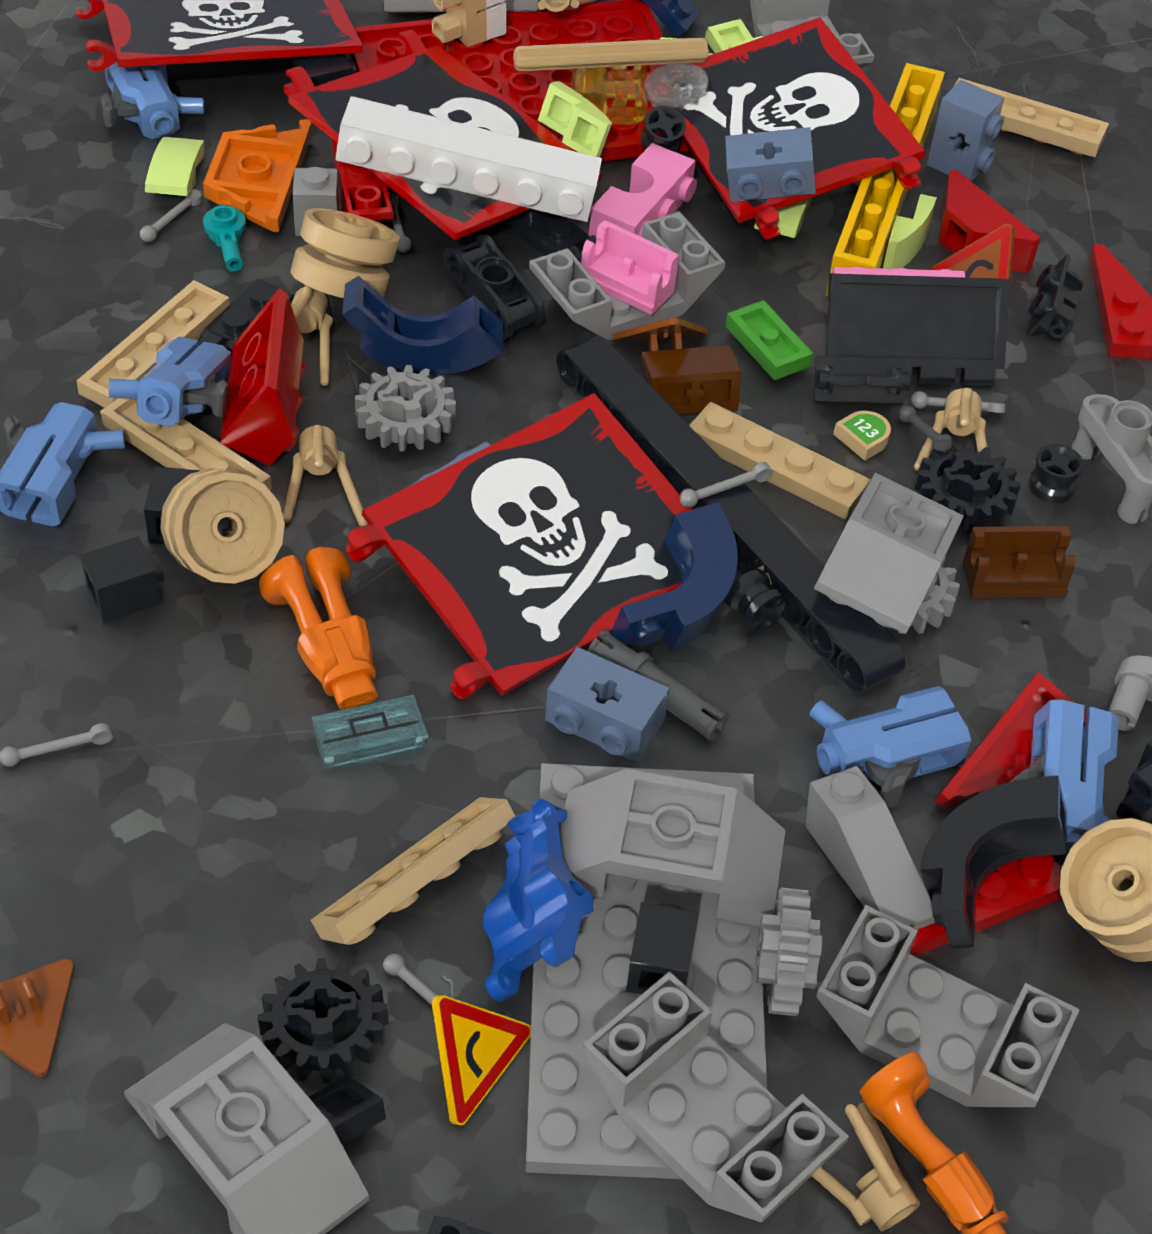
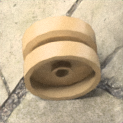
M307 209L300 236L308 245L298 247L295 251L290 271L292 276L315 290L344 298L345 284L359 275L384 297L390 274L382 265L394 261L400 236L383 224L355 214L333 209Z
M209 468L189 474L172 488L162 507L160 529L167 550L181 566L212 582L236 584L255 578L273 563L283 544L285 521L279 501L265 484L244 473ZM222 518H228V527L221 528L222 535H220L217 528L218 523Z
M1128 818L1109 820L1088 830L1070 848L1061 869L1060 894L1067 912L1086 931L1114 955L1133 962L1152 961V824Z

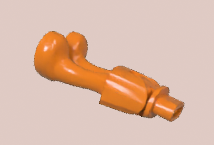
M317 547L309 550L305 558L308 577L314 589L320 591L329 616V621L322 622L313 603L298 558L295 555L281 558L262 574L259 581V589L266 602L277 606L289 604L292 608L301 632V636L298 638L297 650L302 660L322 684L325 693L328 696H334L339 709L349 710L373 702L378 697V693L373 684L376 678V670L373 666L371 639L365 619L358 615L352 616L342 586L349 580L352 573V568L346 555L336 548Z
M914 1051L905 1054L874 1074L859 1090L862 1100L871 1114L881 1121L925 1168L928 1174L922 1180L927 1185L926 1190L944 1211L953 1226L961 1234H1007L1003 1226L1009 1221L1010 1217L1004 1210L998 1212L995 1206L993 1191L977 1165L966 1151L956 1155L927 1127L916 1109V1102L930 1085V1076L927 1073L926 1063L919 1053Z

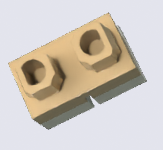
M432 0L433 4L440 11L446 9L445 14L432 19V32L442 43L459 39L466 47L506 34V3L504 2L506 0Z

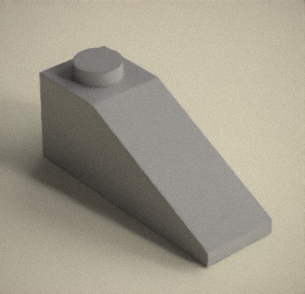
M858 766L810 782L805 827L864 907L868 905L917 930L935 923L932 901L883 798Z

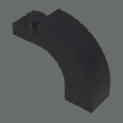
M1059 776L1021 779L983 791L953 810L930 837L924 850L920 870L926 890L932 901L936 926L945 927L951 948L974 947L977 895L984 881L995 870L1009 862L1026 857L1067 854V809Z

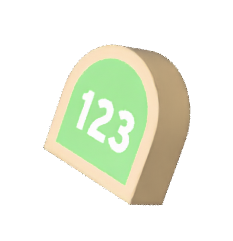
M858 411L838 421L835 424L833 435L866 461L886 448L891 426L885 417L876 412Z

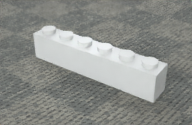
M351 96L340 124L335 160L587 222L597 186L602 158Z

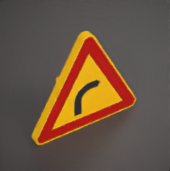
M436 995L432 1000V1009L449 1119L452 1124L462 1126L468 1121L530 1038L531 1026L445 995Z

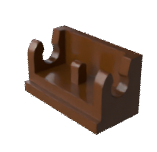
M730 345L641 352V364L646 382L677 414L701 413L710 402L729 411L738 410L741 369Z
M1069 526L973 527L962 562L971 599L1066 598L1068 594L1067 587L1075 567V555H1066L1071 539Z

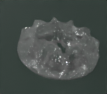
M671 63L661 66L651 72L644 82L645 98L650 99L652 107L663 105L672 108L679 107L683 110L687 104L698 105L699 98L706 96L708 89V76L702 68L690 63Z

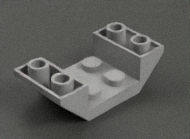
M750 0L755 37H764L821 17L860 68L874 61V54L860 33L839 35L828 17L830 0Z
M679 211L643 223L641 237L679 254L675 292L652 315L606 294L568 248L530 260L529 268L574 322L610 341L613 340V333L683 315L725 269V261Z
M874 473L850 516L814 589L827 595L838 604L848 605L872 617L878 624L884 627L894 628L906 634L944 560L963 519V515L884 476Z
M625 768L568 791L564 807L567 810V819L561 823L559 829L562 855L573 877L590 891L594 897L603 898L607 875L613 874L717 893L719 896L715 919L760 927L762 914L774 915L785 829L738 788Z
M865 905L816 995L817 999L858 1051L884 1065H888L905 1054L917 1051L927 1066V1073L930 1076L929 1088L966 1107L1035 1108L1080 1009L1027 983L1024 984L1015 1005H1012L911 955L910 952L918 930Z
M669 971L585 1041L582 1050L620 1119L696 1194L710 1206L762 1223L847 1143L849 1136L804 1094H801L787 1108L708 1036L712 1010Z
M223 1023L124 1091L125 1098L155 1136L160 1140L168 1135L225 1206L230 1231L233 1234H326L369 1201V1194L330 1122L255 1034Z

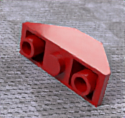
M331 139L334 166L338 170V195L341 211L388 225L393 219V210L386 183L368 168L335 160L338 143Z
M956 169L950 171L941 204L938 241L955 254L1002 225L1010 224L1015 228L1011 271L1020 273L1031 271L1041 237Z

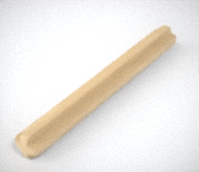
M704 38L518 46L514 51L513 60L515 69L518 71L695 63L705 61L709 55L708 42Z

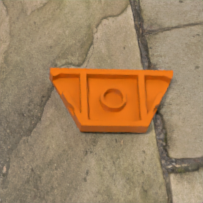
M308 119L299 120V129L276 132L274 124L260 126L253 130L241 129L223 132L203 182L204 197L219 205H229L243 212L246 219L272 232H279L293 193L294 168L302 167L313 135V123Z

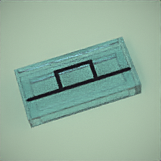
M414 694L311 717L312 729L325 769L428 746V734Z

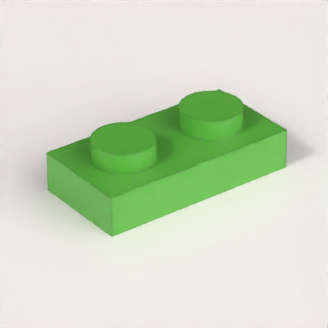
M764 300L727 313L725 327L773 380L811 367L813 352Z

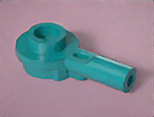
M216 206L204 215L203 228L209 238L215 242L216 246L222 248L226 268L229 271H238L243 267L238 244L246 228V217L243 212L232 206Z

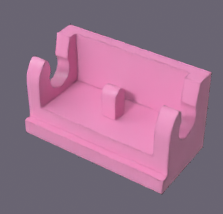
M604 220L598 225L596 244L589 240L585 241L581 264L606 294L652 315L675 292L679 254Z

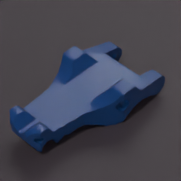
M542 798L532 804L533 809L516 815L506 824L512 829L515 836L505 843L508 852L506 879L499 892L488 904L483 916V928L491 941L494 952V963L491 973L485 979V988L489 995L499 1002L507 1000L518 992L521 971L541 958L553 967H558L571 959L574 955L581 919L594 911L593 894L573 877L563 859L559 825L567 819V810L557 807Z

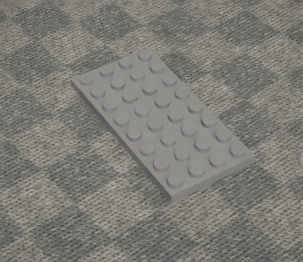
M541 763L539 799L542 798L564 809L569 790L627 767ZM629 768L735 787L755 803L754 774ZM613 874L607 875L603 898L593 896L594 911L581 919L573 957L558 967L550 966L543 958L533 963L525 1173L681 1179L620 1119L582 1050L585 1041L641 995L626 992L641 902L655 905L669 903L677 905L683 910L699 912L686 987L712 1010L708 1036L767 1089L763 984L756 983L757 967H755L760 927L715 919L719 896L717 893Z

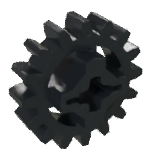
M967 442L964 450H958L951 443V448L946 450L945 453L932 449L930 458L923 457L914 489L920 491V495L963 515L961 521L963 531H968L971 523H976L978 527H988L991 520L1001 525L1006 514L1012 515L1021 483L1015 481L1016 469H1004L1006 462L1004 456L993 459L990 457L991 448L985 447L981 452H976L972 443Z
M318 958L316 970L307 972L305 967L299 963L294 965L296 978L289 981L281 976L274 979L277 995L263 994L261 999L264 1013L258 1015V1024L263 1044L272 1055H275L277 1061L285 1070L296 1065L298 1080L303 1082L310 1076L312 1071H320L323 1083H330L332 1070L340 1068L349 1078L354 1075L353 1061L359 1059L367 1064H371L374 1061L372 1045L384 1046L386 1042L384 1026L389 1024L387 1004L384 1003L382 987L380 984L370 985L369 971L364 968L352 976L349 972L347 960H342L335 970L327 969L324 958Z

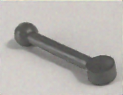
M910 405L901 407L898 413L900 420L905 423H912L932 440L933 449L943 451L951 448L950 435L937 433L916 416L914 407Z

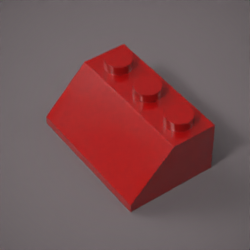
M281 289L274 293L232 346L228 377L227 414L223 418L220 440L221 444L269 466L273 464L283 451L289 452L297 441L299 427L295 426L296 414L302 402V394L299 393V383L305 370V362L302 361L304 341L287 292Z

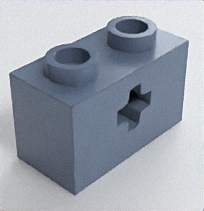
M960 80L941 100L927 166L949 175L950 171L956 169L971 182L981 171L987 172L996 153L992 149L993 140L998 136L1004 122V116L1000 115L1004 98Z
M811 127L725 136L730 202L816 194Z
M576 647L547 689L545 721L553 724L564 733L575 734L601 746V748L612 755H621L638 763L665 721L670 688Z

